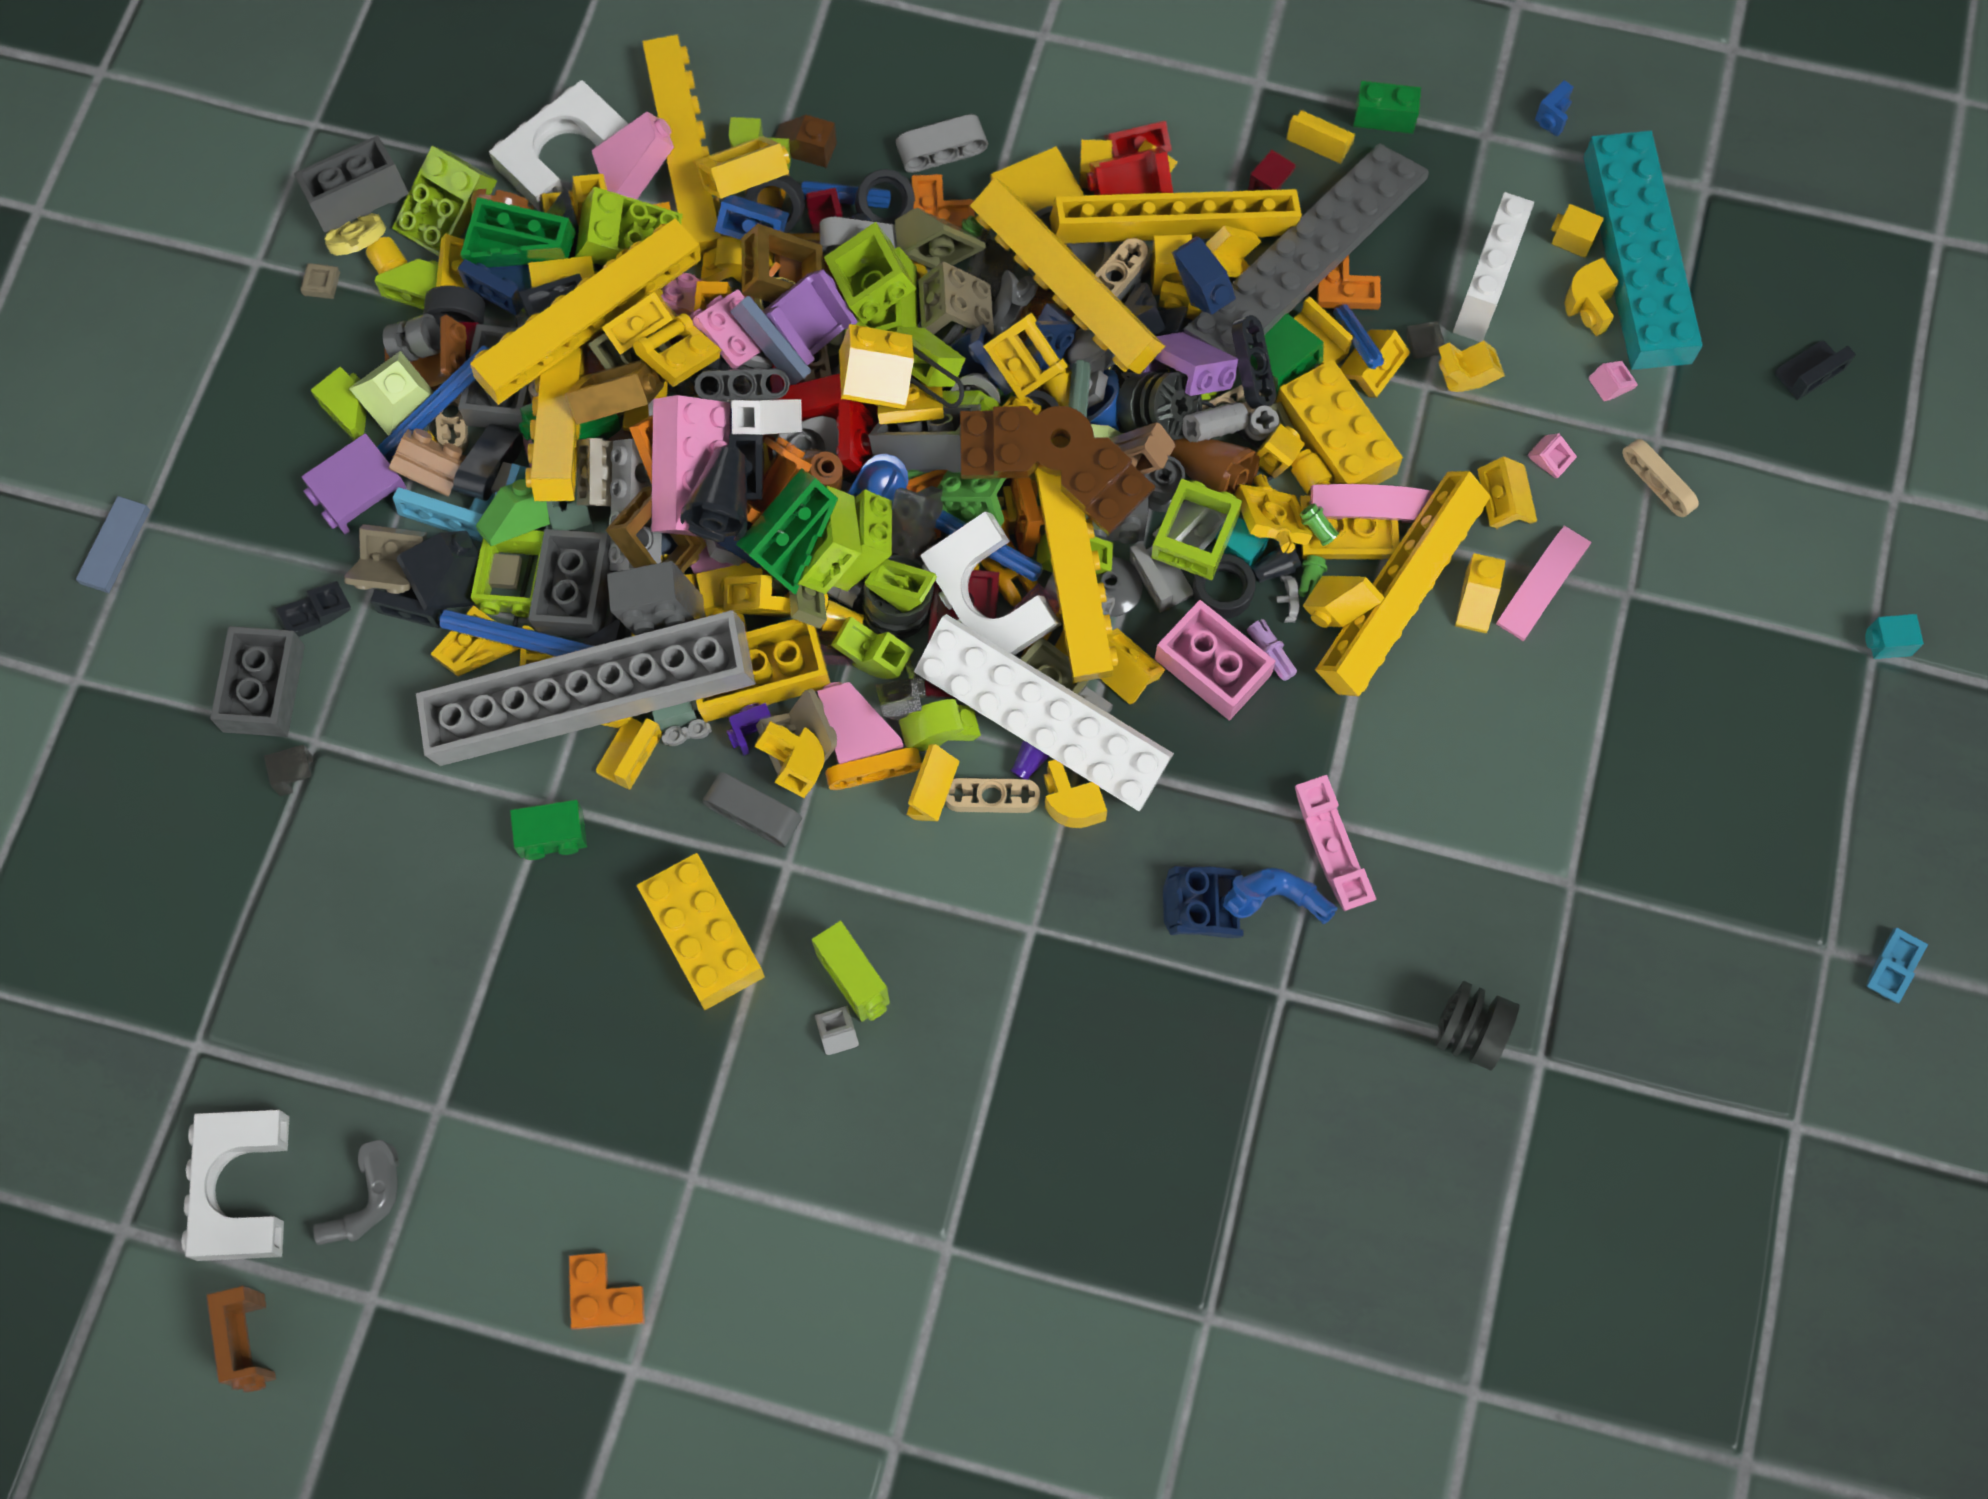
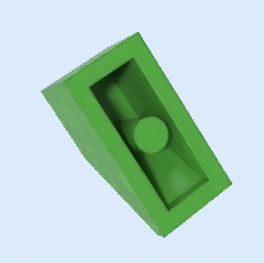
M526 479L516 480L512 484L500 488L476 524L477 531L490 546L544 527L550 524L546 501H534L532 488L526 487Z

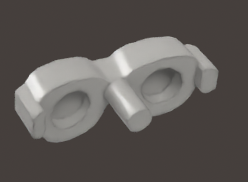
M1281 576L1280 580L1284 582L1288 596H1277L1276 600L1277 603L1289 602V615L1284 623L1295 622L1299 610L1297 582L1292 576Z
M701 719L691 721L688 728L672 726L666 730L665 735L662 736V741L664 745L673 747L684 743L690 738L702 739L712 732L711 726Z

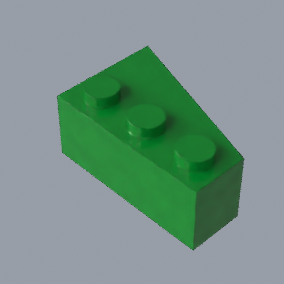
M477 197L460 256L463 260L466 259L475 265L476 263H481L487 268L567 259L576 232L569 218Z
M801 468L736 545L796 595L799 588L798 581L805 566L810 564L812 559L810 554L818 536L822 537L838 498L817 478Z

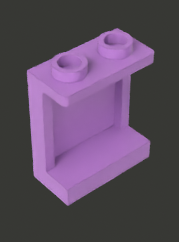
M824 270L807 274L763 310V313L807 366L815 360L813 355L840 332L848 328L849 324L856 325L858 323L853 315V311L837 291L834 280Z
M1185 332L1156 336L1165 347L1142 371L1143 373L1174 368L1188 376L1185 393L1190 396L1232 388L1236 378L1238 358L1187 335Z
M366 433L302 476V479L308 486L304 490L306 496L314 506L321 504L325 509L321 514L330 527L334 529L338 526L344 534L350 531L346 525L349 521L393 492L395 494L398 487L406 490L407 488L398 473L389 469L390 463Z

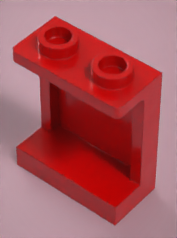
M1161 147L1089 163L1090 172L1086 173L1089 190L1094 191V195L1174 193L1168 154Z

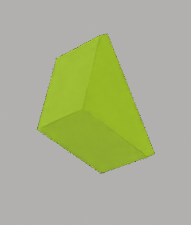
M886 559L870 573L865 581V585L899 611L906 613L922 604L937 576L935 573Z

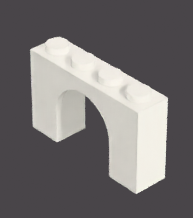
M581 80L576 85L567 88L563 95L554 102L545 105L528 122L522 123L506 139L497 142L489 153L495 169L533 204L538 211L543 212L541 194L563 191L560 179L538 158L544 144L557 135L576 133L587 137L598 146L626 127L628 123Z
M1504 192L1453 333L1479 342L1483 341L1533 208V201Z
M801 399L717 400L730 403V408H732V434L802 432ZM653 400L648 404L649 416L653 415Z
M984 512L921 554L920 556L925 563L922 565V569L936 574V582L942 590L939 596L948 609H954L959 617L957 621L1012 655H1016L1062 624L1046 598L1039 595L1010 614L996 619L982 615L974 607L968 591L969 578L973 569L980 561L1010 542L994 515Z
M280 1110L194 1114V1124H191L189 1128L192 1159L188 1160L186 1166L187 1178L190 1181V1192L184 1200V1212L188 1216L187 1230L182 1235V1249L186 1252L185 1257L195 1261L282 1257L284 1221L274 1216L227 1217L217 1203L215 1188L221 1171L234 1158L246 1153L288 1150L289 1116Z

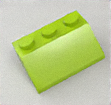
M897 247L895 250L916 289L865 324L853 312L858 322L856 325L896 332L898 327L918 328L917 270L914 263L901 247ZM882 255L848 278V281L855 295H858L893 270L885 255Z

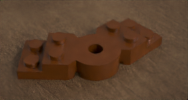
M1027 406L993 407V411H960L961 479L1028 478L1038 467L1048 474L1061 476V492L1108 536L1155 490V485L1131 464L1132 459L1108 437L1094 438L1089 420L1074 408L1054 406L1043 410L1038 415L1033 413ZM1057 436H1063L1069 440V444L1059 448L1054 446L1051 441Z

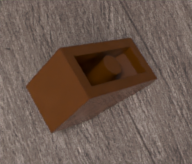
M803 115L781 123L774 137L789 139L791 158L827 168L837 144L835 124L809 115Z

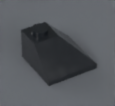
M467 531L440 532L397 556L396 559L424 611L476 606L471 599L479 552Z

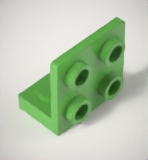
M947 470L934 491L932 499L936 507L966 523H969L982 513L988 512L993 514L999 525L1002 526L1005 520L997 493L1006 478L961 479V471L950 472Z

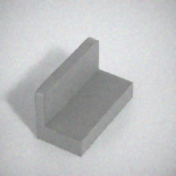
M1142 542L1130 547V561L1139 573L1143 584L1160 613L1193 596V590L1180 568L1151 558L1152 547L1146 549Z

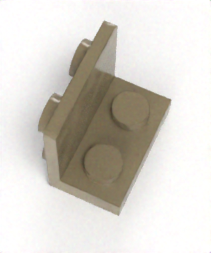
M944 261L919 279L922 328L934 334L950 321H954L971 330L984 324L990 334H994L991 287L989 283Z
M599 438L577 440V505L611 506V452L613 441H602Z

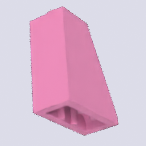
M645 112L591 150L599 174H604L607 191L638 199L674 148L670 137L671 129L664 119Z
M833 682L824 686L822 690L817 691L818 697L823 703L827 720L837 734V746L834 752L838 764L903 749V743L898 734L850 682L843 684L841 682Z

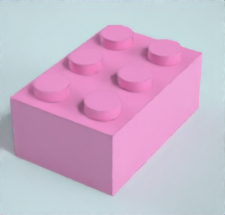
M1201 600L1159 642L1155 654V660L1229 721L1272 675L1276 662Z

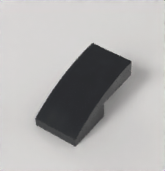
M338 581L306 591V598L275 608L276 617L283 630L294 631L298 637L336 620L351 610V606Z

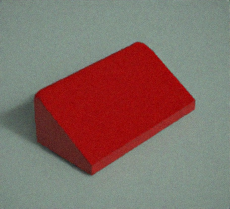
M1166 121L1104 136L1105 140L1112 141L1111 158L1137 152L1145 140L1156 147H1161L1167 152L1172 151Z

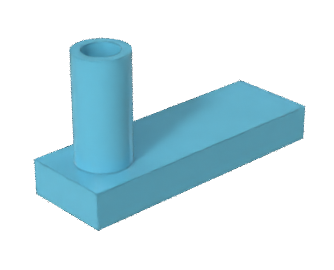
M400 487L397 488L393 495V500L397 513L400 516L449 532L467 531L471 539L482 542L483 537L477 531L476 524L495 495L492 494L487 501L475 498L469 510Z

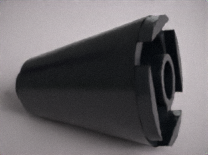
M724 445L716 448L681 510L680 522L683 524L686 521L689 524L688 530L691 533L716 542H724L725 537L735 536L734 541L740 540L745 536L748 527L746 456L739 448L733 445Z

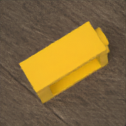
M762 136L701 158L695 162L705 191L722 199L789 174L787 164L790 163V158L784 145L781 146L780 143Z

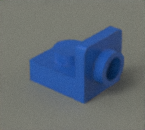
M1565 80L1541 102L1535 120L1543 129L1550 131L1555 136H1559L1562 133L1568 118L1565 111L1571 104L1569 98L1573 86Z

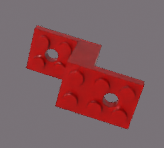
M840 373L789 385L786 395L777 398L801 399L802 422L819 416L834 418L839 431V445L836 447V455L842 465L856 476L866 461L873 457L868 435L879 422L878 405L841 399ZM777 374L771 375L770 386L772 392L781 391L785 384L784 379Z

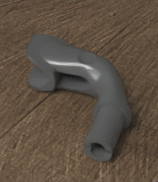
M1005 270L1003 273L1001 288L992 307L993 338L1017 323L1024 307L1033 299L1038 288V284L1033 279V276H1024L1018 282L1016 276L1010 271Z
M376 1140L361 1146L358 1162L360 1171L366 1175L369 1192L368 1205L361 1211L345 1214V1218L315 1224L313 1230L317 1245L349 1239L350 1242L356 1241L390 1213L396 1202L398 1189L397 1167L399 1166V1156L393 1145L383 1140Z

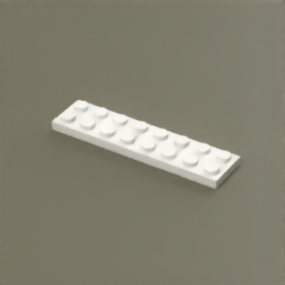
M947 614L941 618L914 670L919 676L1138 811L1143 808L1174 754Z

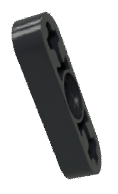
M1253 315L1234 321L1231 331L1236 357L1239 359L1238 367L1245 400L1252 409L1260 406H1271L1276 400V389L1263 326L1260 320ZM1251 355L1256 358L1257 370L1253 369L1251 365Z

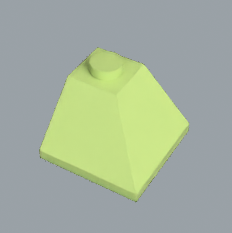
M401 351L350 387L351 392L388 436L434 392Z

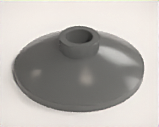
M1112 557V571L1096 574L1097 583H1104L1105 592L1115 597V604L1110 617H1118L1130 612L1138 604L1142 595L1143 585L1139 573L1131 563L1122 558ZM1114 579L1117 583L1109 586L1105 583V580Z

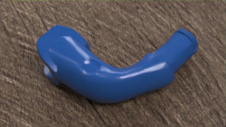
M1271 867L1257 870L1246 877L1242 875L1237 876L1233 880V888L1226 895L1223 904L1225 909L1235 917L1246 918L1259 910L1264 900L1268 897L1282 895L1294 901L1299 907L1303 906L1309 910L1322 924L1330 921L1338 909L1337 906L1329 902L1316 890L1317 886L1282 869Z

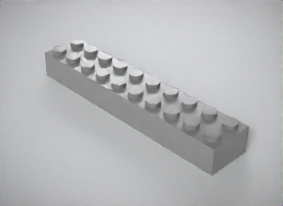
M731 610L416 693L424 756L439 766L748 687L755 685L744 622Z

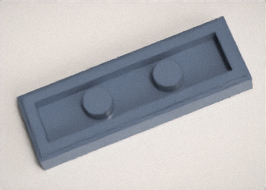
M750 296L745 297L730 311L775 367L787 374L790 385L799 383L811 373V369Z
M117 496L76 578L79 584L106 593L110 592L150 512L147 505Z

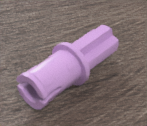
M1264 619L1253 623L1247 629V633L1259 648L1276 661L1274 670L1280 679L1286 681L1293 677L1297 670L1282 649L1284 643L1277 640Z

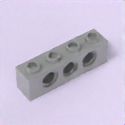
M634 439L613 441L611 452L612 482L610 485L611 515L609 525L643 487L652 486ZM651 517L636 536L658 564L661 563L662 533L651 532ZM610 537L608 553L610 571L618 572L633 569L634 567Z

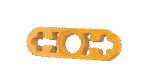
M904 748L834 765L828 768L825 774L829 789L842 790L915 772L921 768L922 761L918 748Z

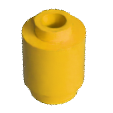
M380 237L366 249V256L378 274L408 263L390 237Z
M1311 449L1301 451L1291 464L1292 474L1307 495H1311L1312 485H1326L1334 482V476L1318 453H1313Z

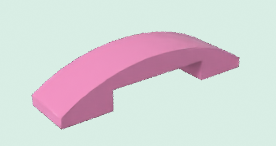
M1368 484L1312 485L1311 504L1315 503L1317 506H1322L1324 509L1322 513L1327 519L1364 518L1402 520V523H1413L1433 494V491L1410 487Z
M1563 526L1527 576L1496 625L1524 642L1592 542L1568 527Z
M1324 775L1296 785L1295 790L1311 842L1329 885L1343 911L1375 901L1376 897L1365 869H1361L1338 813L1337 808L1339 804L1328 776Z

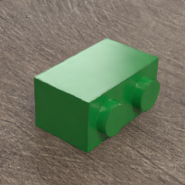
M1361 80L1356 99L1353 127L1413 134L1419 115L1421 87Z
M578 800L510 810L514 849L520 858L525 857L527 860H538L544 858L545 854L555 852L561 855L577 853L580 848L587 847L583 809Z

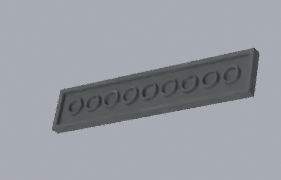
M1379 143L1301 217L1297 226L1291 227L1231 284L1236 296L1234 301L1212 315L1202 311L1184 328L1185 334L1236 357L1231 331L1235 320L1253 315L1260 320L1265 335L1428 178V169Z

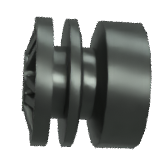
M1182 372L1133 374L1124 381L1119 390L1116 403L1117 417L1122 429L1126 433L1157 422L1161 424L1172 440L1184 439L1183 418L1188 414L1202 411L1201 394L1190 396L1185 393L1188 376Z
M903 554L891 555L888 558L889 560L922 569V565H924L916 558ZM864 585L862 602L864 619L877 634L889 632L898 639L908 638L918 633L926 624L934 586L932 585L922 604L906 613H902Z
M1463 980L1458 990L1449 998L1438 1024V1037L1435 1046L1445 1050L1453 1037L1455 1042L1451 1053L1458 1056L1467 1043L1472 1046L1469 1061L1492 1071L1509 1040L1520 1005L1497 995L1487 1008L1483 1006L1485 990L1480 987L1471 1001L1468 998L1472 984Z

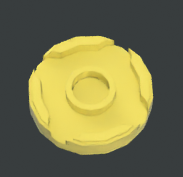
M371 213L367 216L358 217V221L352 223L349 221L339 229L330 230L325 236V244L328 250L333 255H347L370 246L386 230L381 217Z

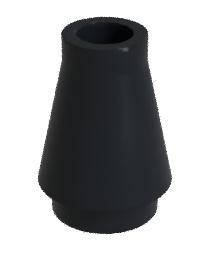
M1279 545L1258 563L1251 566V569L1260 584L1266 580L1296 573L1295 569L1301 566V562L1295 549L1291 553H1286V551L1283 553Z

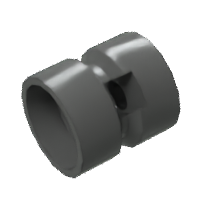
M430 314L387 325L383 330L385 350L390 358L401 351L409 362L418 360L419 357L425 358L440 353V325Z
M1167 456L1168 460L1164 468L1144 474L1155 485V490L1148 496V508L1153 511L1167 512L1180 480H1185L1184 468L1174 457Z

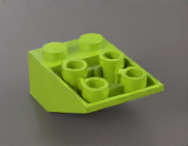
M431 146L392 228L439 256L441 238L445 234L459 238L469 227L472 217L471 197L473 191L486 189L485 195H491L498 180L451 152Z
M594 186L582 203L575 257L591 256L592 263L604 266L608 261L616 259V255L623 249H629L635 242H642L648 238L659 225L667 224L675 218L681 224L682 214Z

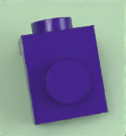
M766 703L747 705L740 710V713L728 717L732 728L726 730L733 749L740 747L743 756L749 754L744 736L758 731L756 725L760 719L771 717Z

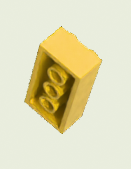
M1333 359L1279 388L1276 402L1281 401L1294 430L1301 436L1300 440L1305 443L1304 447L1311 449L1313 453H1318L1335 478L1332 484L1378 485L1397 474L1403 456Z
M792 619L746 632L755 685L697 699L696 704L703 720L709 722L740 713L742 708L750 704L756 703L760 705L766 703V705L801 696L807 689H814L815 692L822 690L824 686L831 682L816 627Z
M698 853L637 885L704 1010L765 978L761 966Z

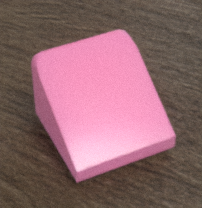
M1623 361L1604 363L1589 377L1590 382L1603 401L1612 400L1638 386Z
M1560 433L1544 436L1527 455L1535 464L1554 478H1559L1577 458Z

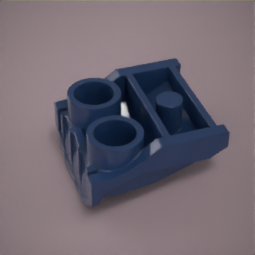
M1179 866L1169 869L1163 887L1164 924L1170 935H1206L1223 938L1243 937V929H1240V918L1235 917L1223 906L1226 895L1233 888L1232 882L1237 876L1241 875V870L1218 867Z

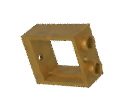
M756 224L741 238L742 294L773 303L795 285L769 276V252L802 262V278L809 273L824 270L825 263L822 245L761 224Z
M641 359L582 376L566 392L565 396L575 422L578 425L648 405L664 387L665 379Z
M652 486L643 487L606 529V532L634 568L657 564L636 536L652 517ZM670 534L678 546L664 562L673 561L681 572L684 573L688 567L699 560V554L707 544L699 536Z

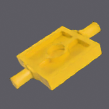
M1262 474L1255 476L1253 480L1256 485L1255 487L1239 484L1234 494L1237 499L1242 500L1241 512L1250 534L1259 538L1276 539L1283 553L1285 551L1286 553H1291L1295 549L1294 543L1308 545L1313 535L1308 525L1301 523L1300 513L1302 509L1296 495L1282 493L1273 489L1269 485L1267 477L1265 475L1262 476Z

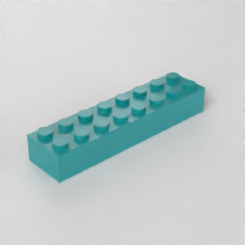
M1652 131L1592 136L1583 158L1596 215L1604 218L1599 229L1607 265L1619 281L1614 291L1631 370L1692 364L1703 344Z

